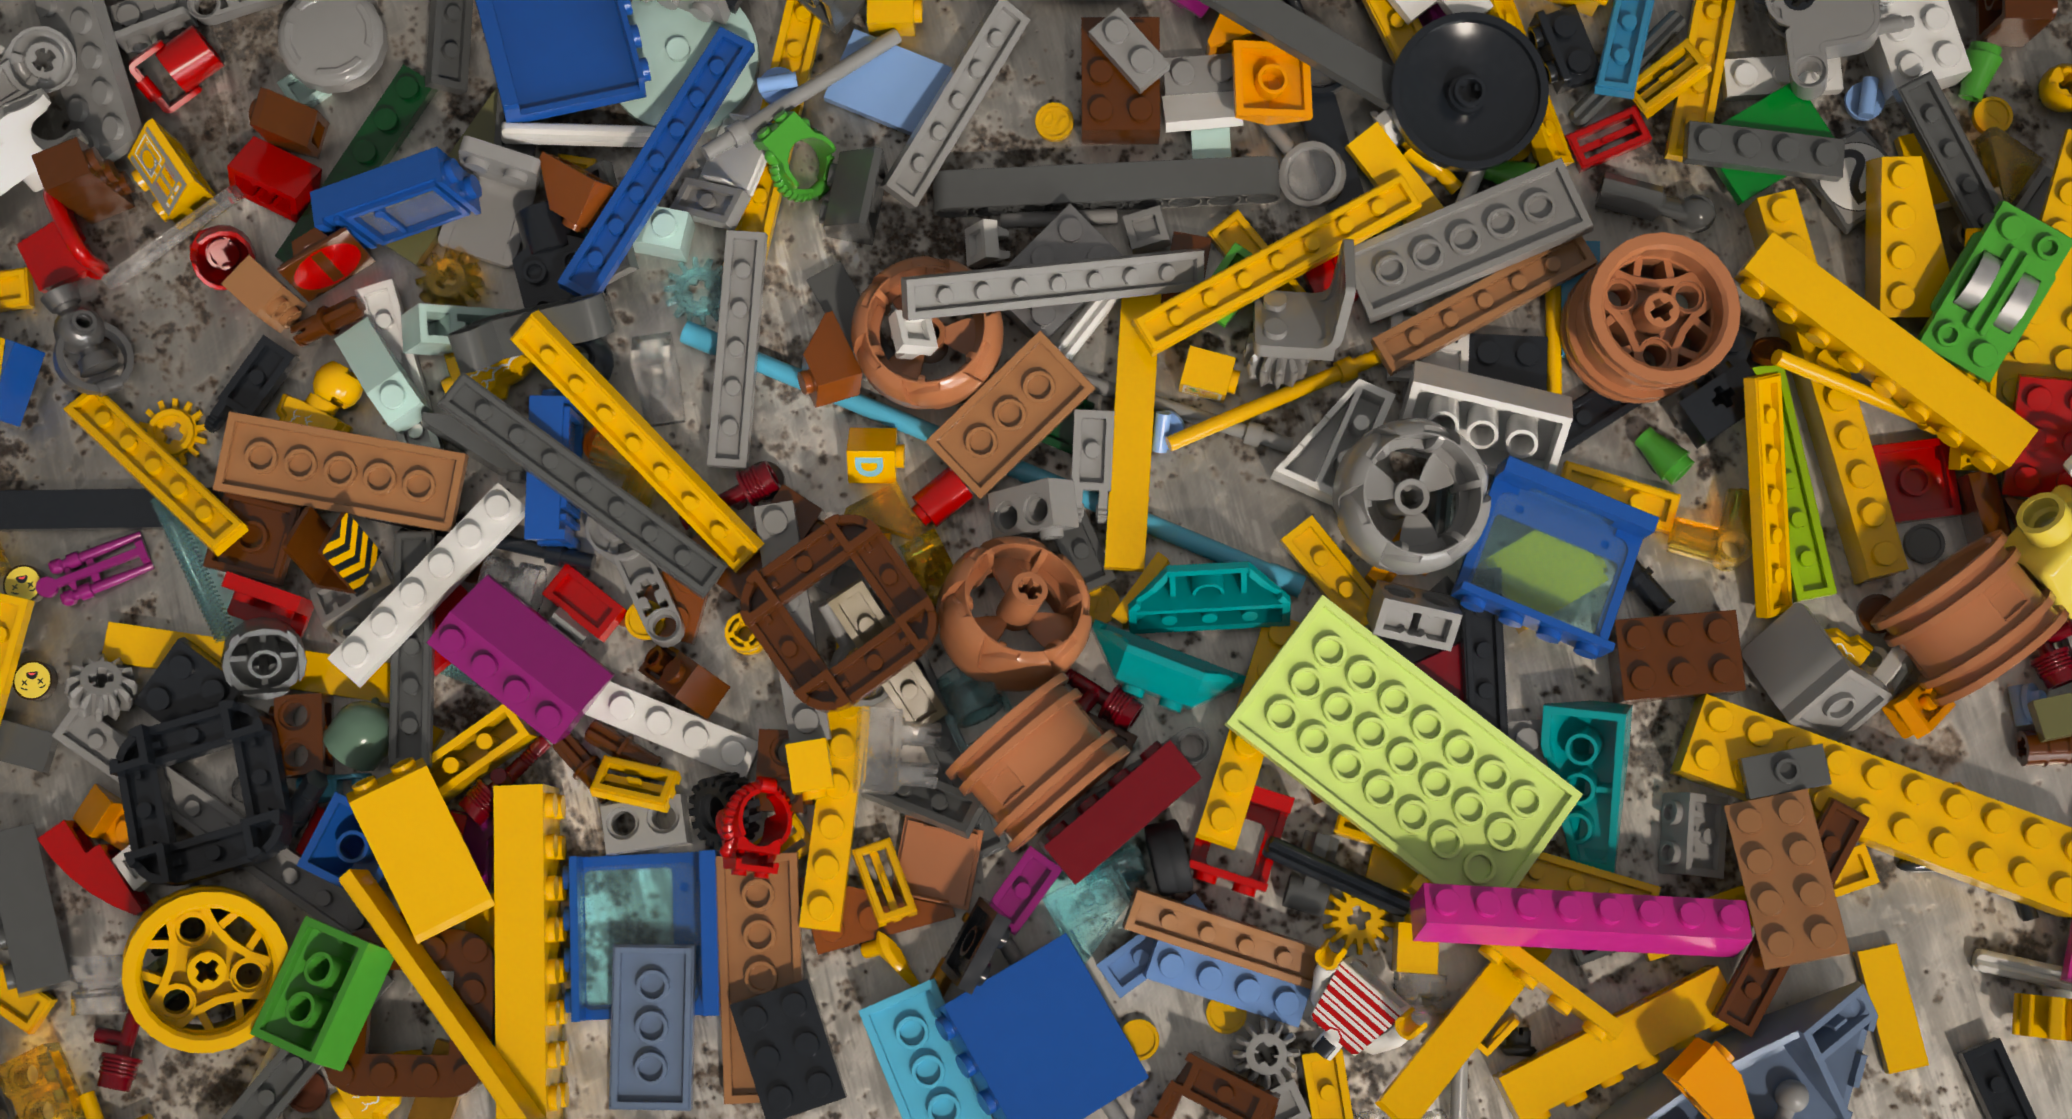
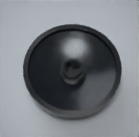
M1460 12L1446 15L1421 28L1400 52L1394 64L1389 85V102L1392 116L1400 134L1408 145L1427 161L1445 169L1461 172H1477L1497 167L1522 151L1537 134L1546 114L1549 97L1548 78L1544 63L1537 49L1527 36L1501 18L1477 12Z

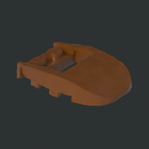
M1193 1051L1188 1053L1185 1058L1188 1062L1178 1077L1170 1081L1154 1111L1147 1117V1119H1173L1184 1096L1227 1119H1274L1281 1094L1272 1092L1202 1056L1201 1053Z

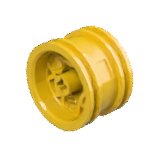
M197 885L179 889L154 903L141 915L130 931L123 951L122 986L125 1001L135 1021L148 1035L170 1048L188 1053H214L234 1048L255 1037L250 1032L289 952L287 942L272 916L259 902L241 891L217 885ZM210 908L222 909L227 912L216 920ZM239 916L249 921L254 927L244 944L230 936L224 929ZM189 917L200 918L205 924L204 932L196 939L183 937L179 930L181 923ZM166 924L169 937H154L158 930ZM261 938L265 944L266 953L254 949ZM147 949H168L167 960L162 973L143 968V959ZM213 959L212 964L215 971L211 974L204 971L199 975L197 963L202 961L207 964ZM254 963L260 967V976L254 983L242 984L236 979V973L243 964ZM144 981L157 984L150 995H148L145 989ZM175 989L183 990L189 996L187 1005L178 1011L170 1010L164 1005L166 994ZM242 999H253V1001L243 1009ZM233 1002L235 1015L224 1021L212 1023L206 1011L219 1004ZM196 1016H198L201 1024H189Z

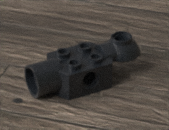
M548 201L523 208L515 217L524 250L512 262L524 308L576 297L559 288L557 281L585 238L578 237L577 231L562 224L564 217L550 210ZM606 286L602 294L614 327L616 320ZM600 337L572 344L580 353L588 354V361L607 381L610 379L614 368V358L608 343Z

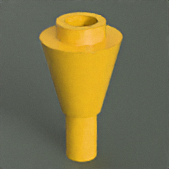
M1406 141L1401 144L1405 149L1402 154L1408 162L1431 177H1436L1451 195L1463 185L1451 170L1427 161L1416 153Z

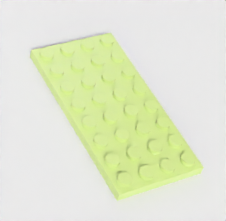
M1324 595L1317 599L1224 724L1417 874L1420 873L1434 884L1517 888L1583 795L1383 640L1373 635L1370 630Z

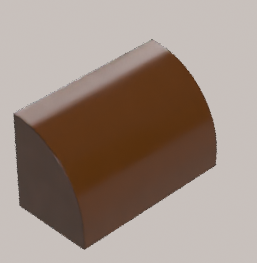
M1978 471L1968 473L1956 479L1962 509L1960 517L1967 544L2000 529L2008 536L2012 531L1997 476L1993 473Z

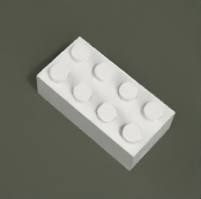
M1879 0L1880 19L1899 15H1912L1915 23L1913 28L1904 29L1901 32L1878 35L1874 45L1863 52L1871 76L1879 78L1878 87L1884 95V105L1897 102L1892 93L1893 90L1931 70L1941 89L1956 86L1972 71L1948 0Z
M1415 360L1398 420L1406 418L1427 419L1435 421L1447 429H1453L1476 449L1489 474L1494 475L1497 466L1509 455L1555 474L1573 420L1572 397ZM1414 449L1395 450L1396 452L1426 459L1431 455L1429 453L1419 454Z

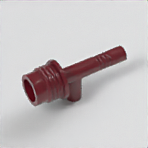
M763 461L756 466L748 467L744 471L738 470L735 472L739 484L718 496L729 507L732 506L737 510H742L747 506L748 501L753 507L759 505L758 502L760 500L770 497L771 493L781 488V485L770 464L767 461ZM679 516V520L685 530L690 529L691 526Z
M2069 619L2049 640L2037 649L2040 656L2029 662L2031 667H2034L2035 671L2038 672L2039 679L2043 680L2048 691L2072 682V659L2069 656V647L2055 649L2053 645L2072 636V622Z
M1070 668L1065 673L1069 678L1067 684H1070L1074 689L1078 688L1083 694L1078 702L1087 714L1098 703L1102 706L1098 714L1099 719L1107 720V722L1114 726H1119L1125 731L1130 730L1141 714L1144 704L1136 700L1133 695L1124 692L1120 684L1110 693L1081 673H1077L1073 668Z
M540 735L505 770L502 768L494 769L490 775L492 782L489 785L481 778H478L475 786L458 803L459 806L481 826L489 817H493V786L512 785L552 745Z
M130 1009L127 1010L128 1013H126L122 1030L98 1027L94 1033L95 1043L116 1046L115 1054L101 1053L103 1058L100 1070L98 1071L100 1075L96 1086L130 1092L132 1082L136 1079L135 1076L137 1075L139 1064L142 1065L143 1060L131 1057L140 1025L135 1021Z

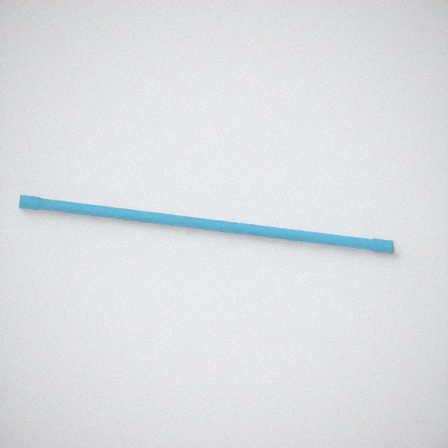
M687 321L682 330L680 342L707 354L716 355L718 332ZM758 351V373L801 390L797 374L802 369ZM863 394L833 403L888 427L897 428L898 431L922 441H926L940 427ZM1021 461L1007 474V476L1024 483L1047 477L1066 479L1025 461ZM1083 491L1082 503L1084 508L1096 512L1099 492ZM1148 513L1147 534L1217 563L1249 561L1287 594L1298 598L1307 576L1279 564L1266 562Z

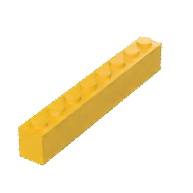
M1774 231L1759 245L1733 278L1740 283V288L1749 297L1756 300L1761 299L1771 306L1774 315L1787 324L1796 325L1806 333L1805 337L1810 343L1818 348L1828 349L1838 357V362L1842 367L1852 373H1860L1872 382L1871 387L1874 391L1883 397L1893 398L1904 407V412L1911 419L1919 423L1925 422L1937 431V437L1943 443L1953 448H1959L1969 455L1971 463L1979 470L1996 475L2010 468L2037 433V428Z

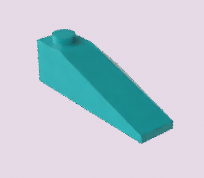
M1594 700L1544 704L1541 748L1544 758H1546L1548 767L1583 794L1562 823L1571 861L1615 873L1633 705Z

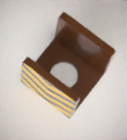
M312 507L304 508L282 544V549L317 588L358 594L382 553L348 512H341L332 528H330Z

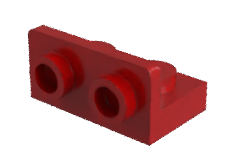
M228 571L226 572L221 586L234 591L227 609L228 615L245 621L258 617L277 618L291 625L300 638H303L314 610L311 600Z

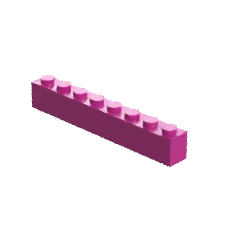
M1423 883L1410 901L1413 941L1734 958L1753 940L1748 904L1745 900Z

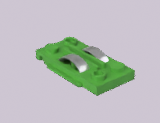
M2004 200L1998 202L1993 210L1995 213L1992 219L1984 225L1981 232H1975L1971 235L1931 302L1930 310L1932 314L1917 337L1919 341L1947 362L1984 383L1991 382L2007 353L2015 348L2056 279L2055 274L2072 247V238Z

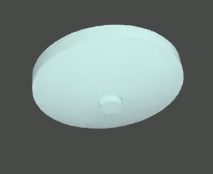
M633 0L631 2L633 15H628L627 17L630 25L637 24L642 48H637L639 58L646 57L651 81L645 82V98L621 102L622 108L643 126L656 127L721 26L754 43L755 52L704 132L721 126L723 120L730 117L729 113L737 114L750 98L760 69V52L757 38L749 19L739 7L736 14L731 13L727 23L723 25L712 20L711 22H703L694 17L690 12L680 8L670 10L659 4L657 0L647 3L640 0Z

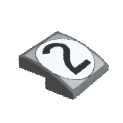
M1862 126L1841 138L1845 139L1843 178L1838 182L1800 178L1822 200L1821 210L1845 235L1866 222V161L1879 157H1889Z

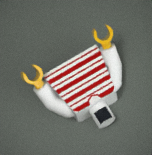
M1327 938L1316 951L1315 959L1317 964L1313 973L1311 1002L1315 1009L1311 1018L1324 1030L1313 1042L1312 1046L1323 1058L1329 1061L1332 1060L1342 1047L1354 1056L1363 1050L1366 1053L1375 1055L1400 1048L1408 1040L1414 1039L1427 1028L1426 1022L1422 1025H1417L1412 1020L1411 1013L1415 1009L1353 955L1341 962L1347 954L1345 948H1342L1338 954L1334 953L1329 948L1331 940Z

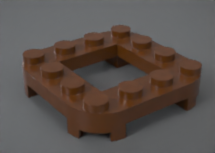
M836 514L823 520L825 522L824 525L761 570L755 569L745 580L747 582L743 588L740 601V614L743 622L751 630L792 688L795 696L811 708L824 713L839 712L855 705L923 656L933 645L939 633L938 614L932 600L884 533L872 520L852 514ZM852 559L896 622L829 669L785 605L846 561Z
M365 928L351 933L386 948L373 928ZM447 929L421 942L440 971L454 972V991L494 1045L495 951L493 947L478 934L459 929ZM394 959L389 970L402 971ZM372 1008L343 1071L324 1067L328 1080L333 1086L355 1096L461 1097L468 1095V1093H471L482 1084L451 1038L449 1041V1055L368 1054Z

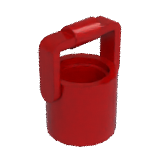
M191 25L166 44L161 39L156 41L131 59L128 66L130 73L137 80L135 82L136 87L150 103L155 101L165 113H173L197 96L203 90L199 84L223 68L225 64L194 25ZM154 53L171 77L186 92L171 104L165 101L162 97L163 93L148 75H144L137 67Z

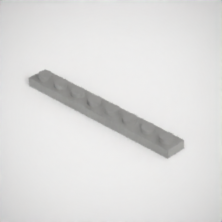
M1195 248L901 277L902 316L910 321L1184 292L1204 281V250Z

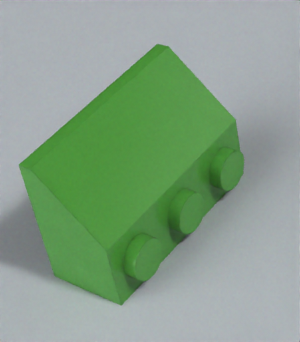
M305 916L250 1034L314 1064L343 1071L394 958L386 948Z

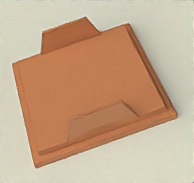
M905 815L898 860L913 899L969 911L984 830L973 829L969 839ZM893 878L891 888L893 895L901 896L896 880Z

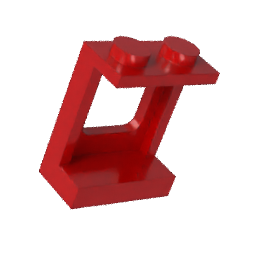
M1259 786L1254 787L1245 819L1261 824L1264 827L1265 833L1253 872L1249 877L1208 865L1206 858L1211 842L1195 837L1189 857L1190 869L1194 870L1192 878L1216 885L1217 879L1220 878L1233 883L1232 891L1250 897H1255L1256 891L1266 892L1268 888L1267 882L1274 861L1264 857L1262 853L1263 847L1270 836L1281 839L1295 798Z

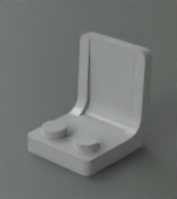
M463 136L458 151L459 165L469 174L475 175L481 185L482 196L479 198L481 214L475 215L471 211L469 216L443 224L438 236V244L441 248L503 268H511L513 266L512 260L517 256L522 242L515 216L520 210L534 203L540 183L541 160L471 136Z
M1354 239L1342 240L1332 282L1325 291L1308 293L1273 290L1254 301L1253 352L1255 355L1274 358L1334 360L1335 350L1344 339L1356 293Z
M1799 602L1787 609L1742 650L1743 659L1790 724L1840 743L1889 703L1893 697L1883 682L1852 664L1838 650L1810 609Z

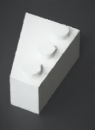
M1358 379L1286 459L1278 465L1270 479L1333 506V483L1343 456L1361 436L1383 425L1396 394Z

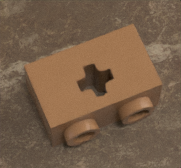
M250 255L221 283L254 315L279 333L284 329L291 328L292 324L297 323L302 316V310L307 306L274 274Z

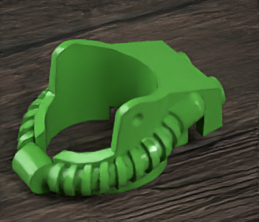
M782 110L773 118L775 121L773 124L762 128L757 133L758 138L753 143L758 150L765 151L764 158L770 165L768 167L771 180L774 181L773 185L777 187V191L779 193L782 192L781 195L783 197H787L790 201H800L801 203L811 201L812 198L819 201L830 190L829 186H827L830 165L835 159L832 153L836 151V147L821 131L811 128L809 119L801 118L795 111ZM800 140L806 142L814 149L819 160L818 180L810 188L806 189L797 188L799 183L791 173L788 164L790 150Z

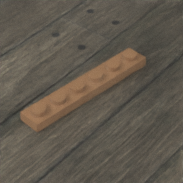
M1580 236L1495 272L1372 338L1370 343L1387 372L1392 376L1414 364L1415 360L1420 361L1590 270L1596 266L1598 261L1584 238Z
M1135 887L1122 924L1124 929L1312 990L1313 973L1317 964L1315 953L1320 947ZM1345 955V957L1341 960V962H1342L1343 960H1345L1346 958H1348L1349 956H1346V955ZM1359 960L1365 967L1368 966L1364 961Z

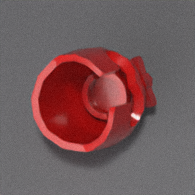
M215 225L199 230L194 241L189 246L190 260L194 273L205 285L216 290H227L221 283L248 255L256 260V253L249 237L243 231L231 225Z

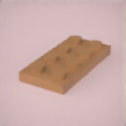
M1040 330L925 442L976 496L982 499L1094 392L1096 387Z
M1808 788L1725 805L1724 810L1764 969L1770 970L1850 954Z

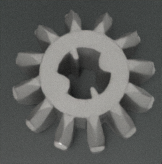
M1250 333L1249 338L1246 340L1242 358L1244 362L1243 367L1247 369L1249 379H1259L1261 387L1268 383L1273 384L1277 390L1281 384L1293 387L1297 380L1303 379L1307 373L1310 361L1306 359L1257 356L1253 352V333Z
M103 653L99 661L94 662L85 656L82 666L72 665L69 671V678L64 683V692L67 694V704L70 710L78 709V715L82 720L91 714L95 715V720L99 724L103 716L109 715L116 721L120 716V710L130 711L133 698L137 695V684L134 681L132 667L123 668V662L120 657L112 662H108L107 657Z
M1265 1017L1259 1020L1260 1032H1256L1254 1026L1250 1022H1246L1244 1028L1250 1037L1246 1040L1239 1034H1234L1233 1040L1244 1045L1243 1050H1231L1230 1057L1235 1059L1244 1058L1245 1060L1236 1065L1234 1071L1237 1074H1241L1251 1068L1247 1079L1255 1083L1259 1074H1261V1084L1266 1089H1270V1075L1273 1074L1279 1084H1285V1076L1280 1070L1283 1067L1293 1073L1297 1070L1293 1063L1286 1061L1287 1056H1300V1049L1286 1048L1287 1044L1296 1039L1295 1034L1290 1032L1279 1038L1284 1027V1023L1277 1021L1271 1032H1268L1269 1023ZM1260 1043L1267 1047L1274 1045L1275 1053H1270L1274 1059L1270 1063H1266L1262 1059L1256 1061L1254 1053H1259L1256 1047Z

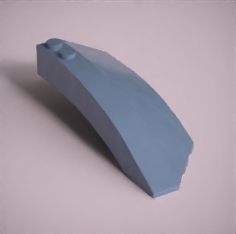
M1857 981L1764 1015L1752 1037L1738 1029H1734L1709 1043L1713 1044L1714 1041H1718L1734 1056L1735 1059L1731 1064L1742 1075L1755 1119L1774 1118L1778 1108L1775 1100V1090L1782 1081L1788 1079L1800 1081L1809 1092L1807 1106L1802 1111L1794 1113L1792 1119H1851L1853 1112L1848 1110V1104L1853 1087H1860L1868 1057L1862 1051L1867 1032H1874L1878 1014L1864 984ZM1664 1068L1624 1095L1595 1119L1706 1118L1662 1073L1666 1069Z

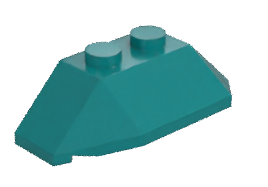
M1249 561L1168 565L1128 604L1129 632L1145 634L1290 626L1291 599L1290 595Z
M1095 619L1092 625V633L1114 682L1121 684V689L1135 698L1143 699L1144 694L1160 699L1158 706L1180 714L1182 708L1192 710L1241 688L1246 679V676L1102 621Z

